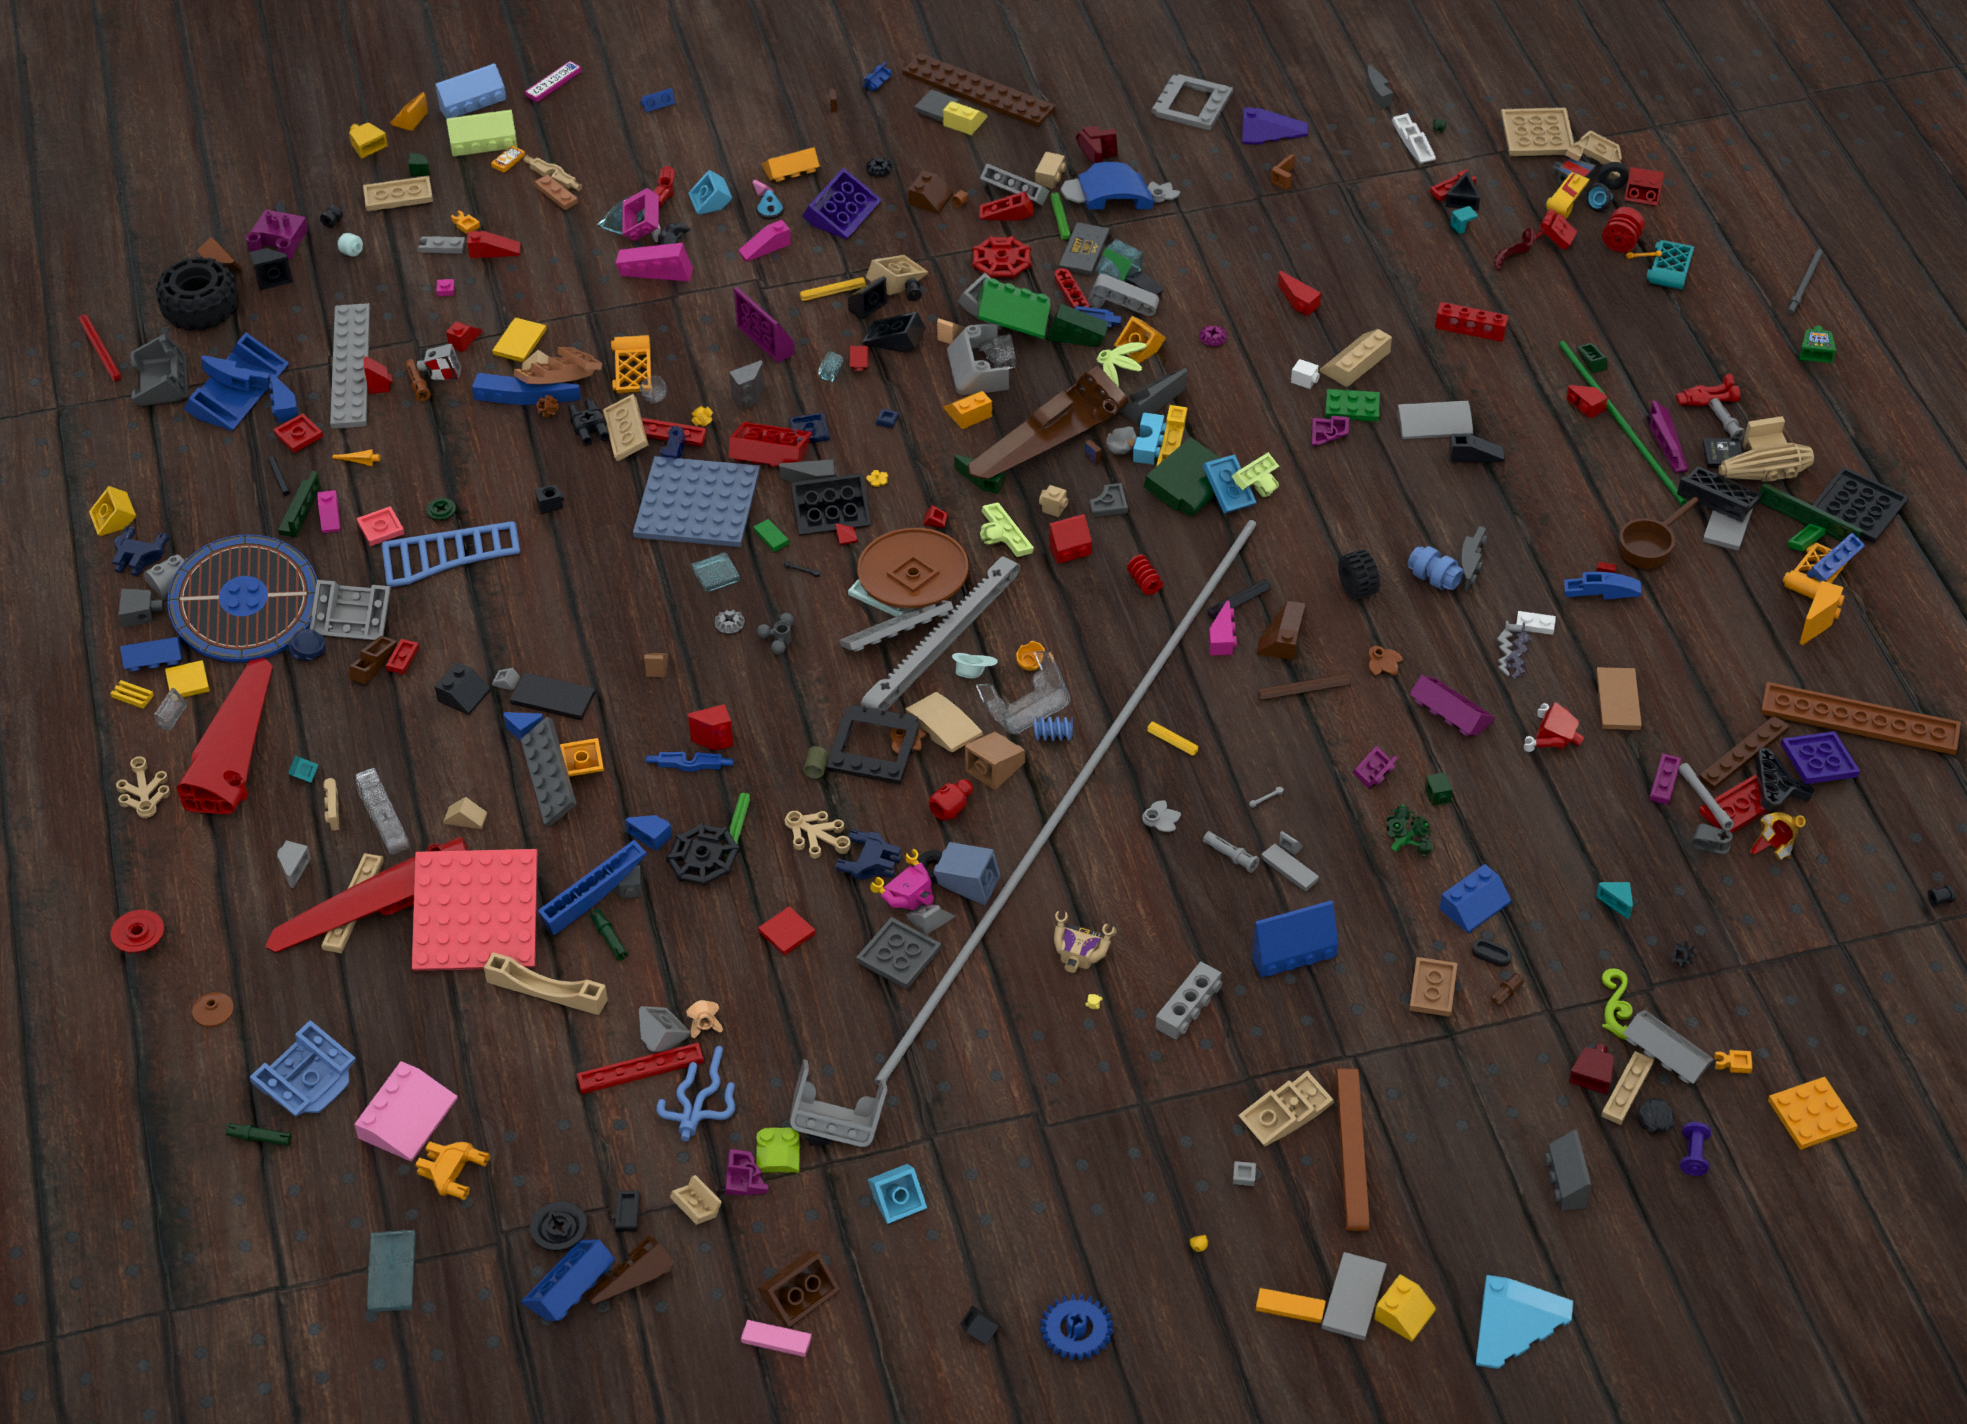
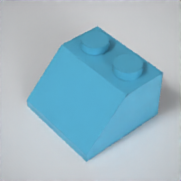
M708 170L688 192L697 214L722 210L732 199L724 178L711 170Z
M908 1164L868 1179L874 1200L887 1224L927 1208L915 1169Z

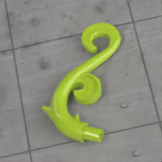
M1608 969L1602 975V983L1609 989H1615L1616 984L1612 983L1611 979L1618 978L1622 984L1607 1002L1604 1013L1606 1024H1602V1027L1608 1029L1617 1037L1626 1040L1627 1036L1623 1033L1628 1027L1626 1025L1623 1027L1616 1021L1614 1011L1619 1010L1616 1017L1621 1020L1631 1018L1632 1006L1625 1001H1618L1627 987L1628 978L1619 969Z

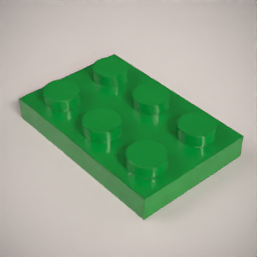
M1327 389L1325 418L1331 419V416L1349 417V420L1378 422L1380 392Z

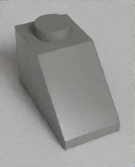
M286 841L283 847L278 850L277 858L289 886L294 888L311 857L308 846Z

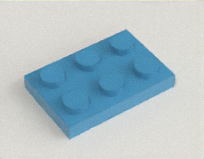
M1235 454L1206 462L1202 465L1224 514L1250 507L1257 503L1250 487L1242 491L1232 478V475L1241 469Z

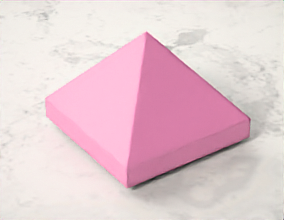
M753 180L758 196L764 195L767 190L774 191L767 185Z

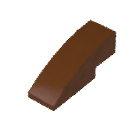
M380 636L361 650L360 658L350 665L349 679L367 684L386 663L395 649L397 641Z

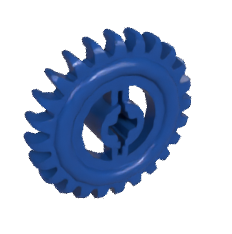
M1072 1293L1070 1301L1063 1295L1062 1304L1055 1299V1308L1049 1304V1313L1043 1312L1044 1319L1040 1321L1042 1326L1040 1332L1043 1334L1042 1340L1047 1342L1049 1349L1054 1348V1354L1061 1352L1062 1358L1069 1355L1070 1360H1073L1075 1356L1079 1360H1082L1083 1356L1090 1359L1091 1353L1098 1355L1099 1349H1106V1344L1111 1341L1110 1336L1113 1334V1321L1110 1320L1111 1314L1107 1313L1105 1315L1106 1306L1099 1309V1300L1092 1305V1296L1085 1302L1083 1294L1080 1295L1079 1300H1076ZM1065 1319H1067V1338L1062 1334L1060 1328ZM1088 1319L1093 1327L1092 1333L1088 1338L1076 1341L1084 1338L1086 1335Z

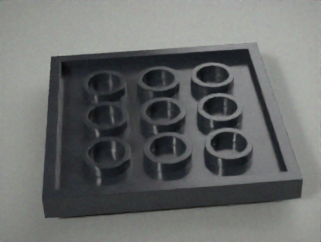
M1843 466L1812 506L1862 529L1861 538L1875 544L1906 505L1909 496Z

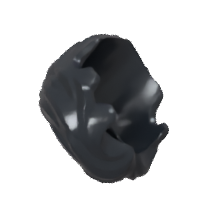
M1648 1098L1643 1103H1640L1637 1108V1120L1643 1129L1650 1132L1659 1131L1665 1133L1675 1124V1116L1671 1106L1660 1098Z

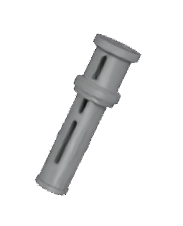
M1718 398L1712 399L1709 406L1723 423V429L1729 432L1731 438H1739L1741 441L1746 433L1744 428L1739 426L1737 419L1730 416Z
M1211 831L1205 834L1203 842L1230 857L1234 864H1240L1249 873H1252L1257 868L1260 861L1259 857H1253L1244 848H1237Z

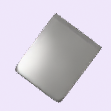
M514 668L499 670L492 685L514 690L520 680V676Z
M1283 831L1280 832L1279 846L1296 855L1303 845Z

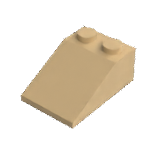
M900 255L872 260L866 278L872 282L883 276L886 277L887 294L892 295L904 291L907 280L913 278L920 280L928 274V271L907 256Z

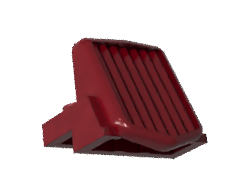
M1099 126L1083 127V131H1079L1076 135L1081 151L1092 164L1103 162L1102 158L1118 156L1116 129L1099 130Z

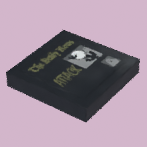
M1703 438L1707 468H1719L1722 461L1742 454L1739 438Z

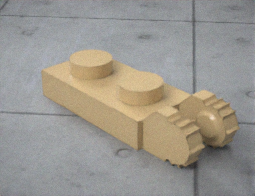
M329 778L324 781V790L326 791V797L324 798L326 809L328 808V811L325 812L326 823H330L331 831L339 830V803L336 781Z

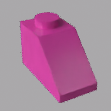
M336 490L318 492L322 533L341 531L339 502Z

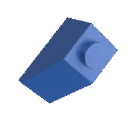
M656 815L628 817L625 820L627 833L654 851H657L672 838L670 823Z

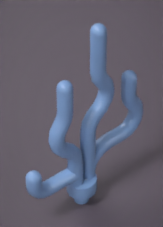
M721 1046L715 1048L709 1075L712 1084L698 1093L693 1110L690 1100L685 1096V1091L694 1081L697 1070L695 1062L690 1063L685 1080L677 1088L676 1096L684 1107L683 1114L666 1111V1101L664 1099H660L657 1103L656 1111L661 1118L680 1122L678 1131L683 1141H689V1138L695 1135L697 1124L700 1120H725L730 1118L735 1111L736 1104L733 1099L735 1084L732 1082L727 1084L724 1100L727 1105L725 1111H701L704 1099L716 1092L720 1086L718 1068L723 1052Z

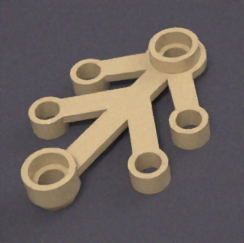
M139 756L133 758L130 762L132 771L137 774L139 788L129 784L126 780H119L116 783V787L120 793L129 792L141 798L139 802L130 798L128 794H122L118 798L120 806L133 807L137 809V814L140 817L148 818L156 813L157 803L162 798H168L171 792L168 786L162 785L158 788V792L149 800V795L159 784H165L168 781V776L165 771H159L156 773L155 778L147 785L145 772L148 767L144 757Z
M791 811L785 817V825L793 830V847L796 850H802L805 847V839L801 837L800 829L807 832L810 844L809 855L811 858L816 859L821 856V848L818 846L817 838L834 846L839 854H846L851 848L848 837L840 836L835 838L824 832L833 830L836 833H841L844 830V822L839 819L828 822V814L825 811L810 815H802L798 811ZM817 821L818 823L815 825L808 824L809 822Z

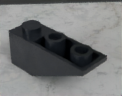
M1451 434L1449 445L1451 462H1500L1505 460L1503 447L1471 434Z

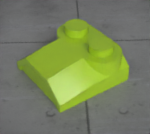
M764 1128L760 1130L756 1136V1166L759 1167L761 1173H799L800 1132L793 1128Z

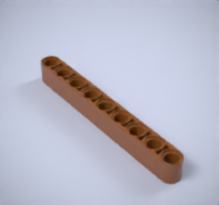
M1337 1068L1336 1087L1346 1231H1369L1358 1068Z

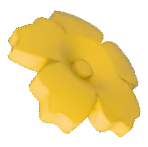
M873 470L871 475H867L866 480L873 487L884 486L887 484L888 474L887 472L879 474L878 470Z

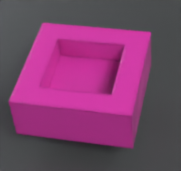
M454 279L437 280V296H454Z

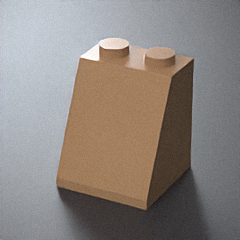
M997 732L988 734L965 745V771L994 790L1025 763V750Z

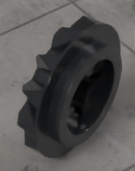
M879 157L877 159L871 158V161H867L866 171L872 176H885L892 171V164L885 157L882 159Z

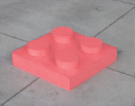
M391 506L356 518L370 546L405 534Z

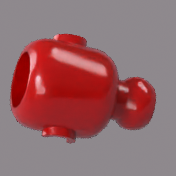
M961 779L957 784L947 783L930 796L928 801L930 811L936 818L942 821L955 819L957 814L965 808L967 803L966 797L972 794L973 785L967 779Z

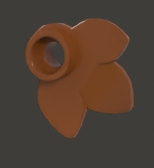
M1373 646L1368 651L1370 660L1368 666L1375 676L1380 674L1381 671L1394 676L1397 675V663L1403 660L1398 652L1392 649L1385 650L1380 646Z
M894 728L890 733V738L893 741L891 747L895 753L899 754L907 730ZM920 728L913 750L916 751L921 750L920 739L926 737V732Z

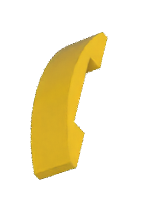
M1169 406L1167 424L1157 466L1181 445L1187 407Z

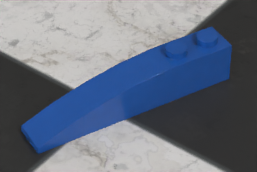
M477 373L472 386L474 400L537 405L541 397L545 398L546 395L553 396V399L558 400L557 403L581 400L580 385L527 384L517 377Z
M633 840L540 908L538 913L542 923L553 935L557 934L605 897L638 865L647 853Z

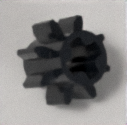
M1683 941L1682 945L1675 943L1674 947L1676 949L1670 951L1674 958L1672 962H1680V967L1685 966L1686 963L1688 965L1693 964L1691 959L1697 956L1693 950L1695 946H1688L1687 941Z

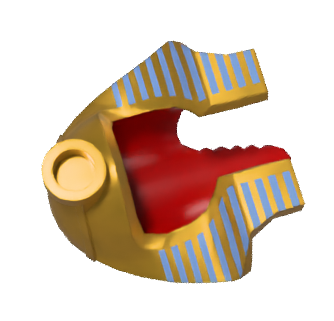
M1782 812L1765 815L1760 820L1761 834L1750 849V853L1757 854L1762 849L1772 846L1777 849L1774 854L1778 860H1782L1784 857L1790 859L1799 827L1805 825V818L1801 815L1792 817Z

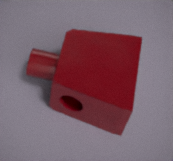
M1598 1043L1594 1049L1584 1048L1571 1070L1569 1083L1608 1095L1614 1056L1607 1053V1046Z

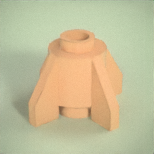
M701 1000L688 1008L686 1011L687 1016L693 1018L691 1026L692 1038L695 1039L701 1032L700 1029L707 1030L712 1027V1029L720 1033L723 1031L722 1025L714 1016L719 1010L717 1003Z

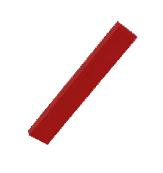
M698 1042L576 1074L581 1093L585 1094L686 1068L692 1062H695L697 1065L704 1063V1058Z

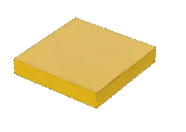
M203 660L165 669L172 700L210 691Z

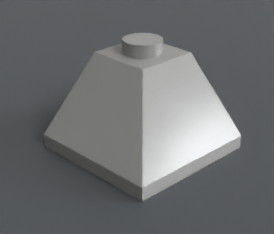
M646 1006L639 1008L641 1039L647 1044L646 1047L650 1051L656 1053L670 1050L691 1035V1031L667 1008Z

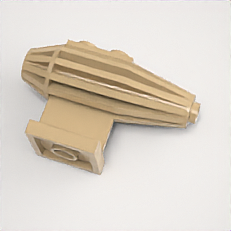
M1783 416L1749 421L1742 446L1745 451H1750L1722 461L1721 465H1719V473L1727 479L1762 480V482L1797 477L1799 472L1814 463V454L1811 447L1786 442L1782 433L1785 424Z

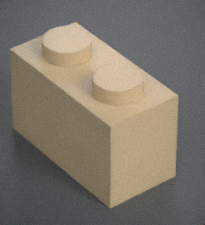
M1045 152L1035 171V183L1054 189L1061 180L1062 172L1066 171L1065 156Z

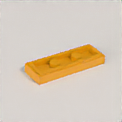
M1260 1288L1256 1311L1322 1323L1325 1300Z

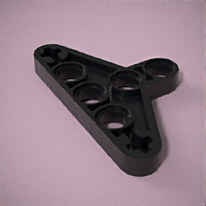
M1766 748L1759 749L1755 756L1760 804L1764 809L1771 812L1777 811L1789 796L1803 801H1809L1812 798L1815 790L1811 785L1793 779L1771 750Z

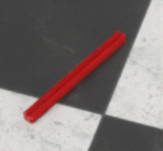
M86 314L80 315L79 322L113 381L120 380V372L89 317Z

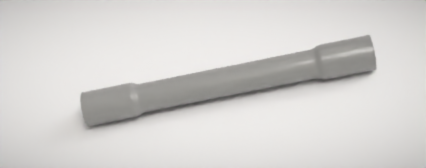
M1687 763L1682 764L1679 767V772L1711 810L1722 828L1730 830L1734 826L1732 819L1722 810L1698 779L1690 765Z

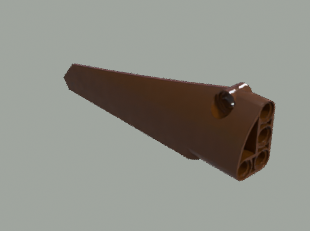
M1094 366L1084 373L1072 387L1066 391H1061L1036 410L1028 420L968 464L969 475L990 479L1101 422H1107L1115 413L1128 404V398L1100 367Z

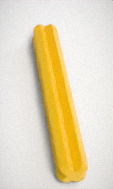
M863 277L801 291L800 298L802 301L862 288L865 286V280Z

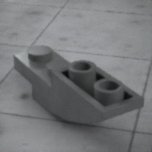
M1479 526L1474 538L1466 536L1463 543L1460 567L1463 569L1461 583L1464 591L1467 592L1471 585H1475L1477 580L1476 574L1480 573L1483 567L1481 547H1485L1488 536H1485V527Z

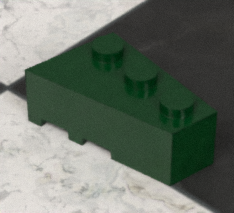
M1060 304L1049 327L1046 340L1100 347L1109 322Z

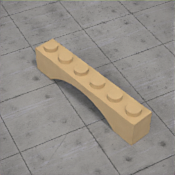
M497 953L491 954L484 967L487 983L592 1014L600 1015L608 1000L606 986L590 980L568 982L551 979L527 969L511 957Z

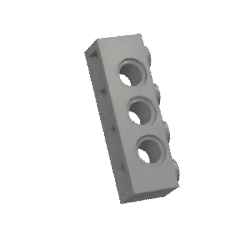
M987 163L980 177L986 183L1012 194L1025 191L1032 202L1042 206L1049 193L1048 189L1039 184Z
M1200 961L1157 1014L1155 1029L1176 1040L1181 1034H1185L1190 1022L1198 1018L1202 1007H1206L1214 992L1217 993L1222 986V972Z

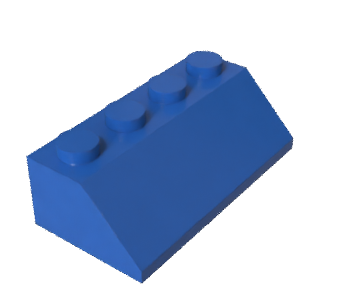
M580 1240L521 1302L545 1320L559 1321L566 1316L567 1310L571 1305L577 1304L582 1299L581 1295L596 1284V1279L611 1268L610 1264L615 1258L600 1240Z

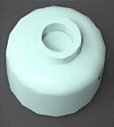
M345 233L338 240V249L345 255L355 257L361 253L363 241L357 235Z

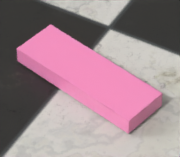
M747 1320L741 1337V1343L806 1357L812 1335Z

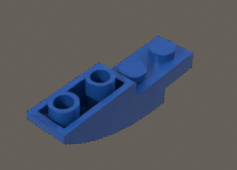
M202 355V370L222 384L247 392L250 391L251 387L269 390L270 373L239 368L235 361Z
M1582 572L1583 578L1564 580L1565 597L1603 594L1604 599L1642 596L1641 581L1625 575L1608 572Z

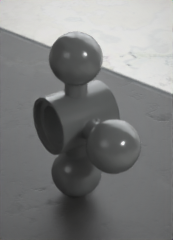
M783 613L779 618V622L774 625V629H771L767 624L758 626L757 635L760 638L766 639L770 635L774 636L775 641L771 644V651L774 654H783L786 646L791 643L790 627L794 623V617L790 613Z

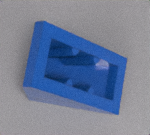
M504 712L506 728L520 742L521 738L543 720L541 713Z

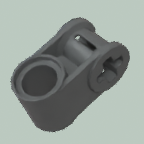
M1699 824L1696 827L1692 845L1698 850L1726 855L1731 849L1732 833L1729 830L1712 827L1707 824Z

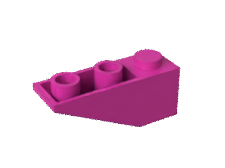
M1226 601L1210 627V655H1233V647H1237V638L1233 636V633H1235V622H1231L1234 619V609L1230 608L1229 601Z

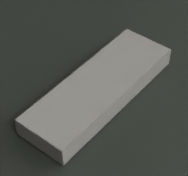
M1275 843L1261 854L1263 861L1305 892L1319 881L1317 874Z

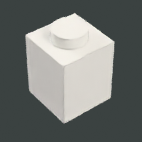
M1299 359L1292 369L1291 383L1311 389L1320 377L1318 365Z

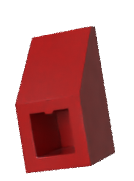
M1570 385L1568 386L1566 400L1591 419L1606 410L1608 397L1596 387Z

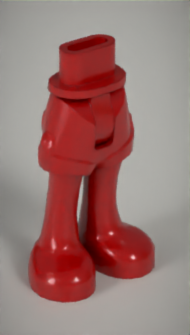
M1726 374L1723 378V383L1718 386L1705 387L1698 385L1676 394L1679 406H1707L1714 398H1718L1720 402L1736 403L1740 401V390L1738 386H1734L1732 374Z

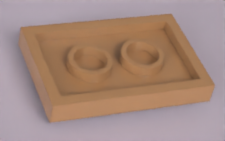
M1417 957L1409 1011L1451 1017L1457 963Z

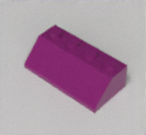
M1421 675L1410 693L1415 698L1414 701L1421 706H1428L1431 713L1436 716H1443L1446 723L1451 726H1458L1460 728L1459 731L1466 736L1470 734L1477 736L1496 718L1437 678Z

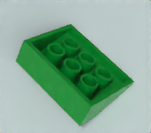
M985 278L978 295V319L1044 339L1050 309V298L1045 294H1036L1025 288L1020 289L1009 283L1004 284L993 278Z

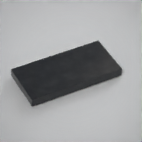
M524 672L510 698V703L582 720L596 692L595 688Z

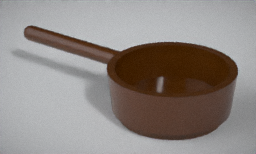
M1697 497L1691 498L1663 523L1650 518H1639L1627 522L1621 528L1619 535V551L1622 558L1628 564L1639 569H1655L1664 565L1669 560L1675 545V536L1669 526L1696 505L1699 499Z

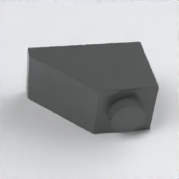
M640 865L636 866L611 891L621 898L642 897Z

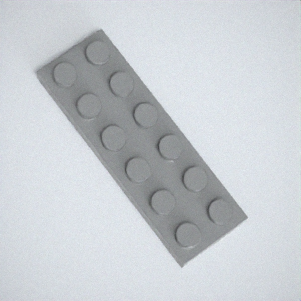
M942 600L938 604L916 608L840 639V645L848 650H854V652L862 650L866 644L871 643L873 645L879 643L883 637L887 636L890 638L896 636L898 631L913 629L915 624L920 622L921 624L930 622L934 616H945L949 613V610L954 609L951 601Z

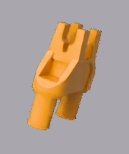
M429 1141L425 1148L429 1152L427 1157L435 1160V1162L419 1158L415 1166L419 1168L417 1174L433 1180L439 1195L447 1196L449 1194L465 1200L470 1188L457 1184L454 1181L468 1161L485 1167L489 1162L490 1154L474 1149L472 1144L467 1142L442 1146Z

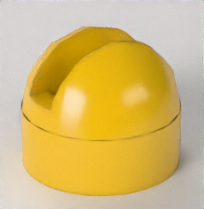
M1206 1235L1189 1239L1192 1249L1196 1252L1204 1251L1208 1246Z

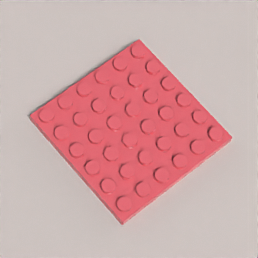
M537 849L416 852L412 970L484 969L492 953L511 957L526 968H535Z

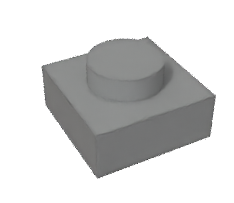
M1235 1161L1233 1184L1254 1186L1256 1163Z

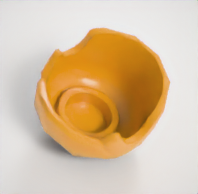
M1030 641L1027 645H1021L1016 653V662L1023 670H1037L1045 660V648L1035 641Z

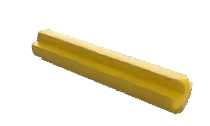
M1151 722L1148 725V732L1192 756L1198 752V745L1155 722Z

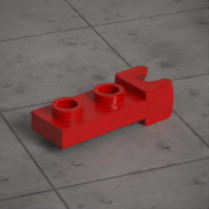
M1463 170L1457 173V176L1430 187V193L1439 201L1445 200L1450 188L1468 170ZM1472 176L1471 178L1476 186V177Z

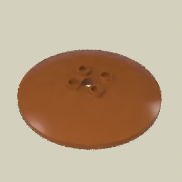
M927 528L898 529L876 538L863 550L857 566L858 578L863 589L872 598L883 604L904 609L924 608L941 603L940 601L949 599L959 591L968 575V558L962 546L952 537L942 532Z

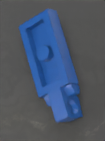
M1075 306L1076 310L1109 322L1107 328H1111L1112 325L1121 326L1122 318L1121 316H1113L1114 312L1105 309Z

